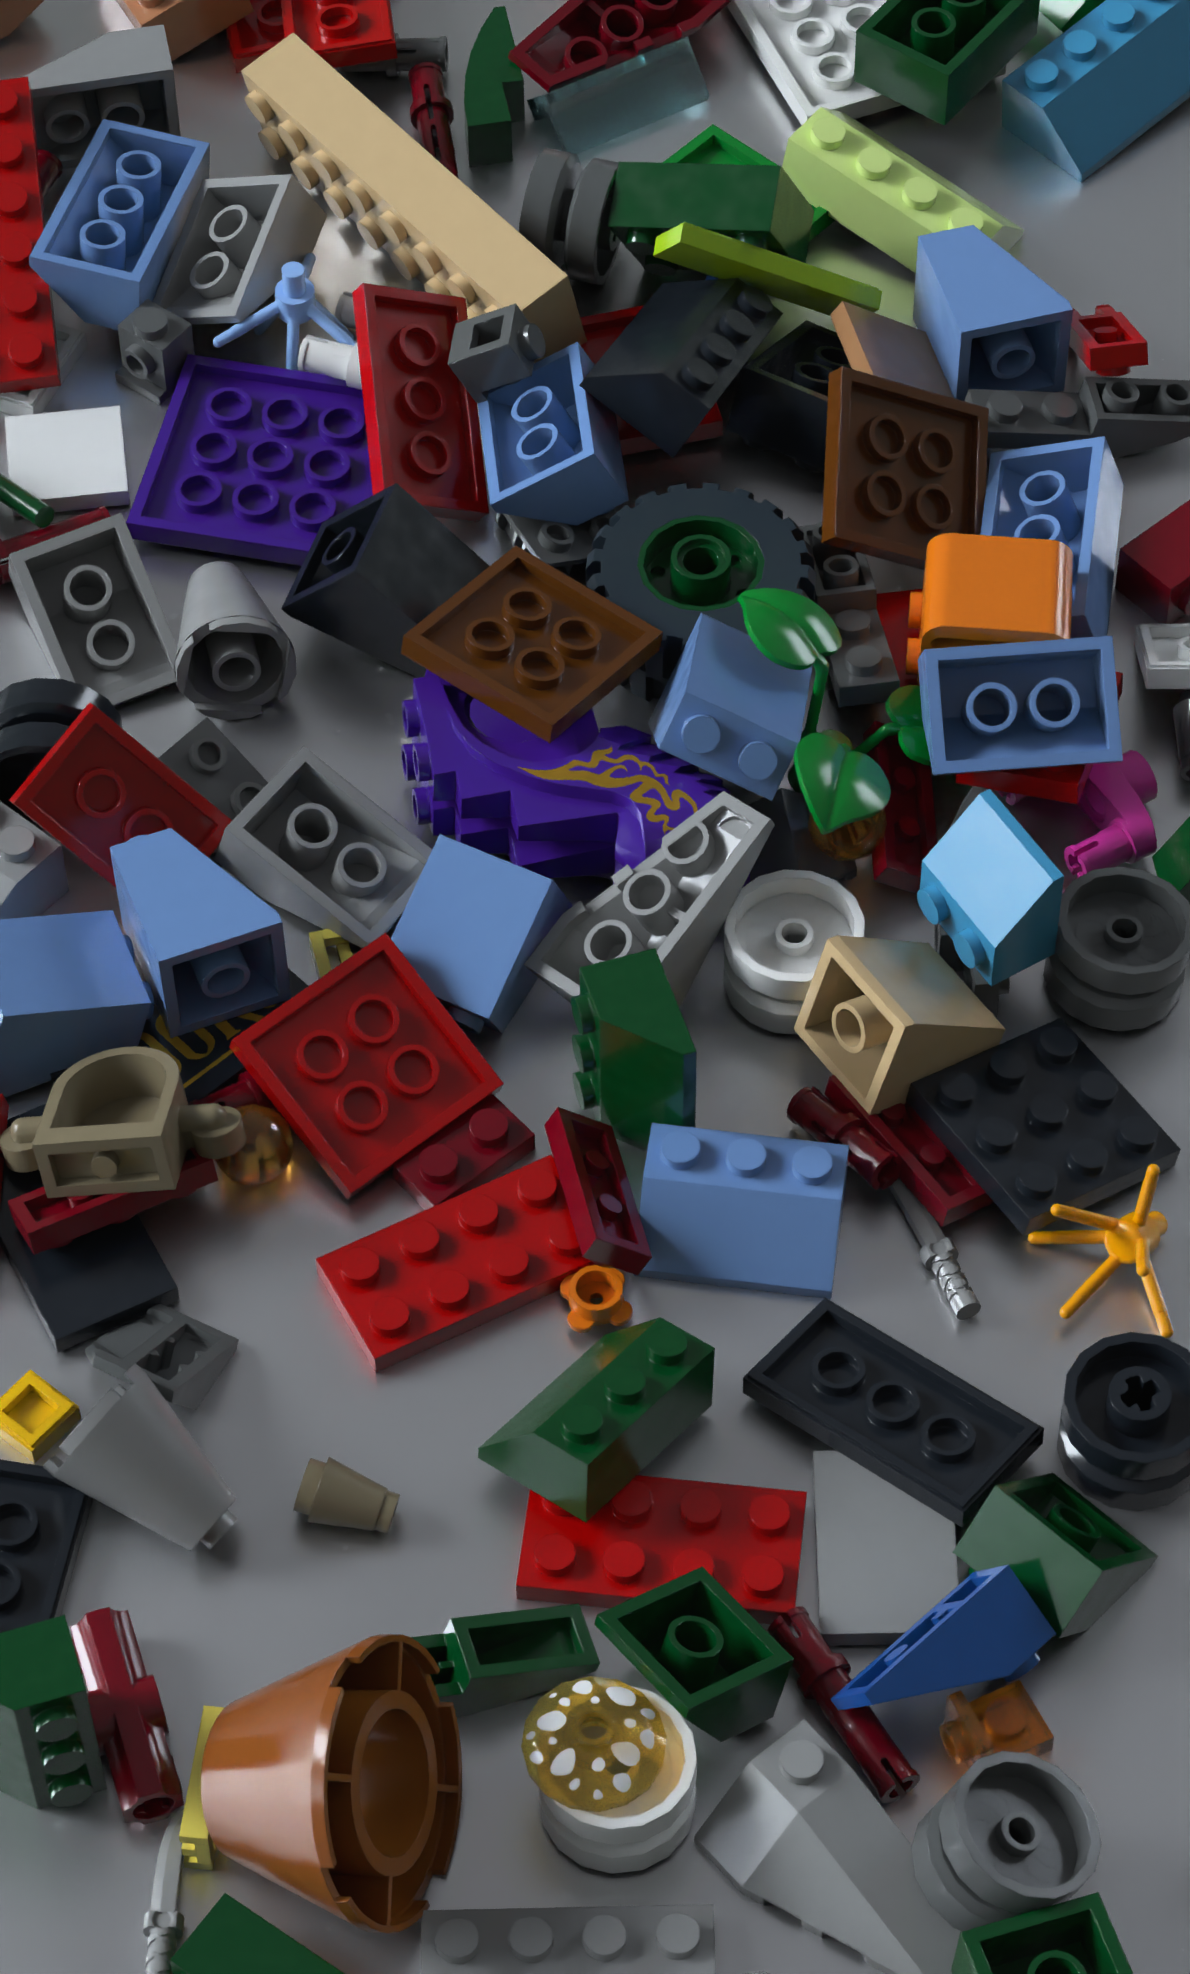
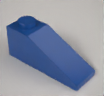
M1009 1565L971 1573L834 1695L831 1701L839 1711L885 1703L998 1678H1004L1006 1682H1011L1022 1677L1038 1664L1041 1658L1037 1651L1056 1632Z

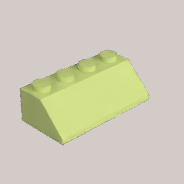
M820 107L788 138L782 168L809 204L816 208L820 206L826 209L829 217L915 273L918 236L974 225L1008 252L1023 235L1024 229L844 112Z

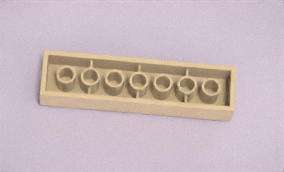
M291 33L241 70L249 92L245 96V102L261 124L262 130L258 133V137L266 151L276 160H279L281 157L287 160L298 180L307 189L311 190L313 187H316L320 190L328 206L340 219L344 220L346 217H349L353 220L361 236L373 249L377 250L382 247L390 254L397 270L407 280L411 281L413 278H416L424 285L425 291L429 293L466 298L468 319L516 303L527 320L539 327L545 340V355L535 359L534 363L576 342L580 345L587 342L568 275L295 33Z

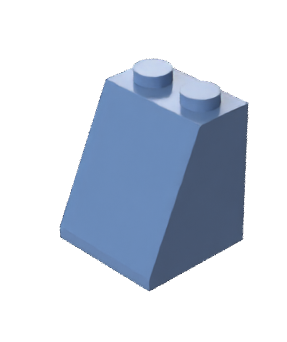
M974 225L918 236L913 320L917 329L926 332L953 397L964 401L969 389L1039 392L1064 391L1073 308L1070 302Z
M700 613L648 722L658 749L772 801L794 757L795 748L801 739L813 666L805 670H793L775 664L763 655L748 634Z
M172 828L149 835H139L127 842L109 847L122 925L133 943L134 953L146 981L151 986L155 1003L170 1038L291 999L283 923L276 910Z
M439 834L391 940L460 1028L480 1034L483 1026L503 1033L538 979L524 965L560 916L570 909L573 904L552 879Z
M113 910L0 919V1094H3L5 1098L51 1080L50 1073L69 1068L93 1054L114 1048L139 1045L145 1022L151 1019L153 1015L154 997L150 984L147 981H142L134 963L133 943L128 935L122 934Z

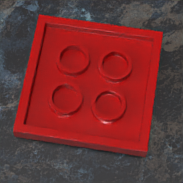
M387 933L375 939L231 1040L229 1046L347 1200L391 1170L393 1164L486 1098L498 1093L504 1085L499 1076Z

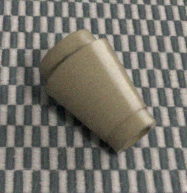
M331 1457L328 1458L326 1463L310 1458L293 1511L309 1515L308 1523L369 1531L377 1530L388 1534L400 1494L388 1491V1488Z

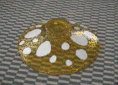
M588 1676L561 1683L538 1700L525 1720L521 1751L528 1775L547 1797L570 1809L601 1812L628 1805L650 1789L664 1765L667 1736L659 1711L641 1691L617 1679ZM589 1726H600L605 1728L607 1732L600 1738L590 1739L585 1737L581 1730Z

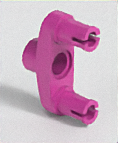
M1129 750L1123 753L1122 762L1093 764L1079 799L1078 807L1101 831L1076 845L1072 844L1065 848L1064 859L1066 865L1073 875L1077 873V878L1092 870L1116 867L1124 862L1132 865L1156 852V833L1144 804L1157 797V782L1150 765L1137 751ZM998 791L1001 797L1006 796V802L1010 805H1014L1027 797L1026 795Z

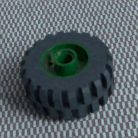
M686 483L672 485L668 487V493L657 495L655 491L640 496L635 500L634 508L625 505L609 519L610 526L605 525L599 530L592 542V552L587 555L586 587L663 631L660 650L620 684L621 686L630 683L631 693L648 702L653 697L660 699L700 613L748 634L744 624L742 607L736 600L744 591L759 588H778L798 593L815 602L816 572L814 571L815 558L811 546L804 540V533L789 517L783 520V511L765 499L762 503L754 500V495L749 491L735 487L734 492L720 490V484L703 483V488L687 489Z

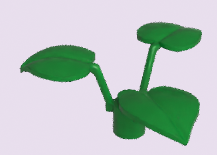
M759 588L744 591L736 600L742 607L747 632L763 655L775 664L788 669L805 670L813 665L816 671L805 728L801 733L800 742L794 751V763L788 771L789 784L795 792L803 793L807 806L822 835L831 833L844 825L875 816L887 805L891 789L881 767L871 757L866 755L885 738L898 735L900 747L906 756L918 763L931 766L922 721L920 686L907 685L899 687L892 692L885 706L892 722L881 726L855 749H853V745L848 737L837 730L827 729L818 733L816 729L829 671V663L825 657L837 653L842 645V639L836 624L823 608L798 593L778 588Z

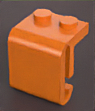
M945 533L932 538L926 550L922 592L910 593L908 628L920 630L919 638H908L905 674L917 675V685L920 686L918 658L924 649L1071 639L1073 552L1070 547L1056 540Z

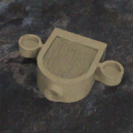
M131 1046L109 1049L93 1054L69 1067L54 1083L43 1115L20 1117L14 1120L11 1126L0 1135V1147L5 1164L10 1170L15 1172H32L39 1169L47 1198L174 1190L179 1180L186 1153L190 1148H194L201 1157L220 1159L238 1152L245 1145L247 1137L241 1114L237 1109L221 1106L216 1103L188 1105L178 1065L170 1055L154 1048Z

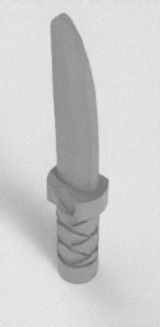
M898 1178L888 1188L922 1246L919 1251L920 1259L928 1271L933 1270L936 1278L939 1279L940 1286L943 1292H946V1297L956 1317L960 1320L973 1317L980 1311L981 1305L971 1286H968L969 1283L964 1273L960 1271L961 1268L957 1261L959 1253L952 1239L949 1237L945 1238L935 1218Z
M184 1808L180 1809L172 1817L160 1845L153 1882L151 1908L144 1916L143 1934L148 1937V1955H146L145 1963L146 1974H172L170 1959L174 1956V1951L176 1952L177 1939L183 1936L185 1918L183 1914L177 1911L184 1857L181 1851L182 1843L179 1840Z

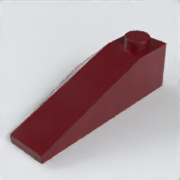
M568 0L509 52L508 58L549 93L696 33L732 0Z

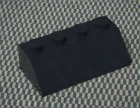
M739 278L662 283L579 386L674 458L783 315V312L772 304L770 298L763 291L748 286Z

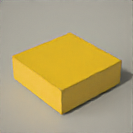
M31 1369L0 1397V1438L34 1464L81 1420L79 1406Z

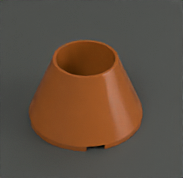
M379 1634L371 1636L227 1705L218 1715L211 1728L203 1754L201 1769L202 1809L208 1832L217 1849L232 1861L364 1931L372 1933H398L415 1924L422 1917L423 1911L430 1907L428 1900H421L426 1892L432 1876L446 1875L455 1846L462 1798V1753L457 1717L453 1702H440L434 1682L430 1674H438L440 1668L428 1650L418 1641L405 1635Z

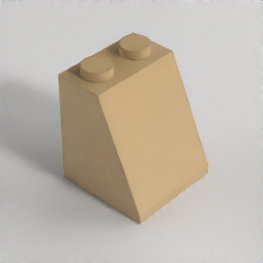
M841 935L827 939L794 1026L795 1032L827 1069L839 1079L869 1115L879 1114L882 1110L898 1103L905 1104L911 1083L999 1045L1006 1030L994 1014L987 1009L961 980L954 969L943 960L929 943Z

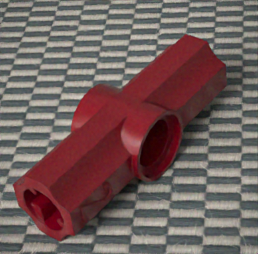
M106 1607L86 1613L82 1620L70 1627L72 1642L88 1691L87 1696L100 1756L106 1755L125 1822L134 1821L146 1825L166 1819L175 1809L183 1806L184 1801L181 1782L166 1741V1737L169 1736V1730L153 1674L147 1676L128 1610L117 1611Z

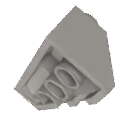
M725 791L721 792L662 838L661 848L634 869H631L627 864L611 876L614 884L584 906L579 901L564 912L524 965L571 1003V997L580 995V967L656 948L677 1004L680 1007L775 824L767 816Z
M805 1719L748 1763L695 1834L694 1843L742 1894L762 1905L765 1901H768L800 1919L801 1927L821 1938L824 1934H827L863 1954L867 1964L883 1973L952 1974L951 1968L959 1935L962 1931L953 1928L930 1906L915 1878L911 1843L855 1771Z

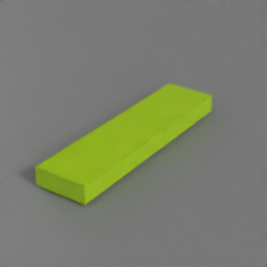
M683 222L660 234L655 240L654 257L719 279L739 278L748 286L758 288L767 295L829 316L842 301L871 312H876L880 308L882 291L877 287L687 222Z

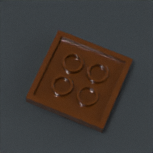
M843 366L830 372L828 381L821 543L925 570L927 545L935 536L945 533L980 535L986 495L989 408Z
M514 546L404 634L401 654L548 743H551L660 650L663 631L520 547Z

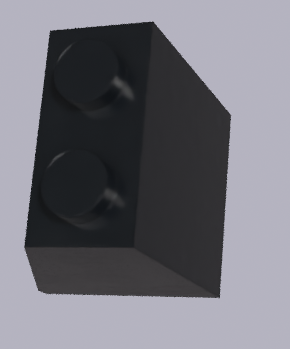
M395 483L322 523L281 609L290 617L417 678L425 677L426 668L401 654L403 635L486 570L489 565L402 487Z

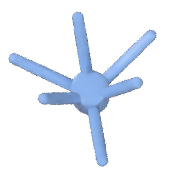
M307 253L302 264L292 261L283 265L281 268L282 280L275 287V301L219 334L212 342L215 347H222L253 328L256 335H262L279 316L282 321L287 323L286 369L298 371L300 324L312 319L339 343L354 346L356 341L354 340V334L315 299L314 285L308 279L316 257L313 253Z

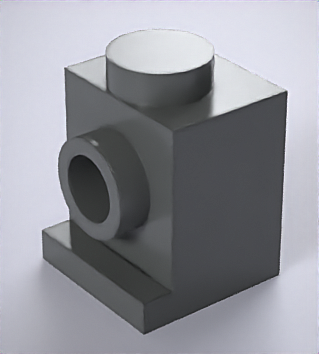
M146 299L118 325L122 366L115 372L116 381L161 405L174 393L187 354L195 355L192 324L151 300Z
M515 303L456 323L448 365L478 404L487 401L490 389L503 385H512L532 376L534 360L545 355V340L539 327L534 323H530Z

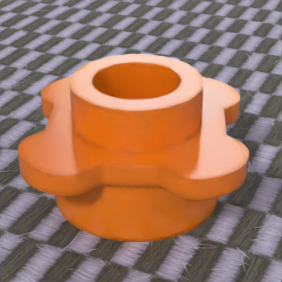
M591 1265L580 1269L575 1274L568 1275L562 1280L560 1294L569 1302L571 1311L567 1316V1322L572 1330L579 1333H587L594 1326L608 1323L615 1326H623L631 1320L633 1308L630 1303L624 1300L623 1287L625 1285V1277L619 1270ZM601 1298L602 1302L593 1304L590 1299Z

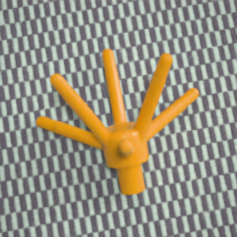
M1150 1164L1146 1170L1135 1211L1126 1214L1120 1219L1058 1203L1053 1204L1051 1207V1214L1055 1217L1104 1230L1034 1231L1028 1234V1242L1033 1245L1105 1244L1110 1255L1061 1307L1059 1313L1062 1318L1069 1319L1121 1264L1131 1265L1136 1263V1272L1142 1278L1161 1336L1170 1338L1173 1335V1328L1150 1260V1254L1159 1246L1160 1236L1164 1235L1168 1228L1167 1220L1162 1213L1158 1211L1150 1212L1160 1174V1167L1157 1164Z

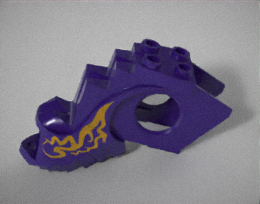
M427 669L425 677L413 678V700L402 701L404 731L407 738L412 737V743L402 744L401 759L405 780H415L417 788L412 789V805L416 825L429 824L432 836H439V834L443 836L454 835L456 841L485 853L509 856L511 863L547 878L588 875L612 880L611 876L627 864L631 869H634L659 850L662 845V838L721 792L725 791L730 794V791L723 786L722 779L700 772V767L658 749L657 745L651 744L652 735L626 725L600 728L599 733L593 708L555 740L548 743ZM750 873L743 887L750 883Z

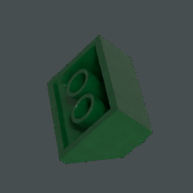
M656 948L580 967V995L571 997V1006L579 1034L572 1035V1046L580 1070L573 1073V1084L581 1109L587 1110L592 1108L597 1121L612 1126L616 1139L646 1152L652 1123L695 1128L697 1051Z
M661 1317L605 1334L478 1448V1458L584 1522H587L712 1406L715 1348Z
M65 1615L0 1633V1791L36 1809H41L51 1805L58 1807L74 1806L90 1798L93 1793L106 1790L107 1785L87 1691Z

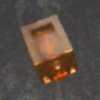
M1020 1680L971 1702L967 1701L961 1690L948 1695L946 1698L944 1723L939 1726V1731L948 1755L957 1765L964 1762L969 1769L977 1759L1000 1751L1030 1753L1038 1757L1051 1751L1053 1748L1054 1736Z

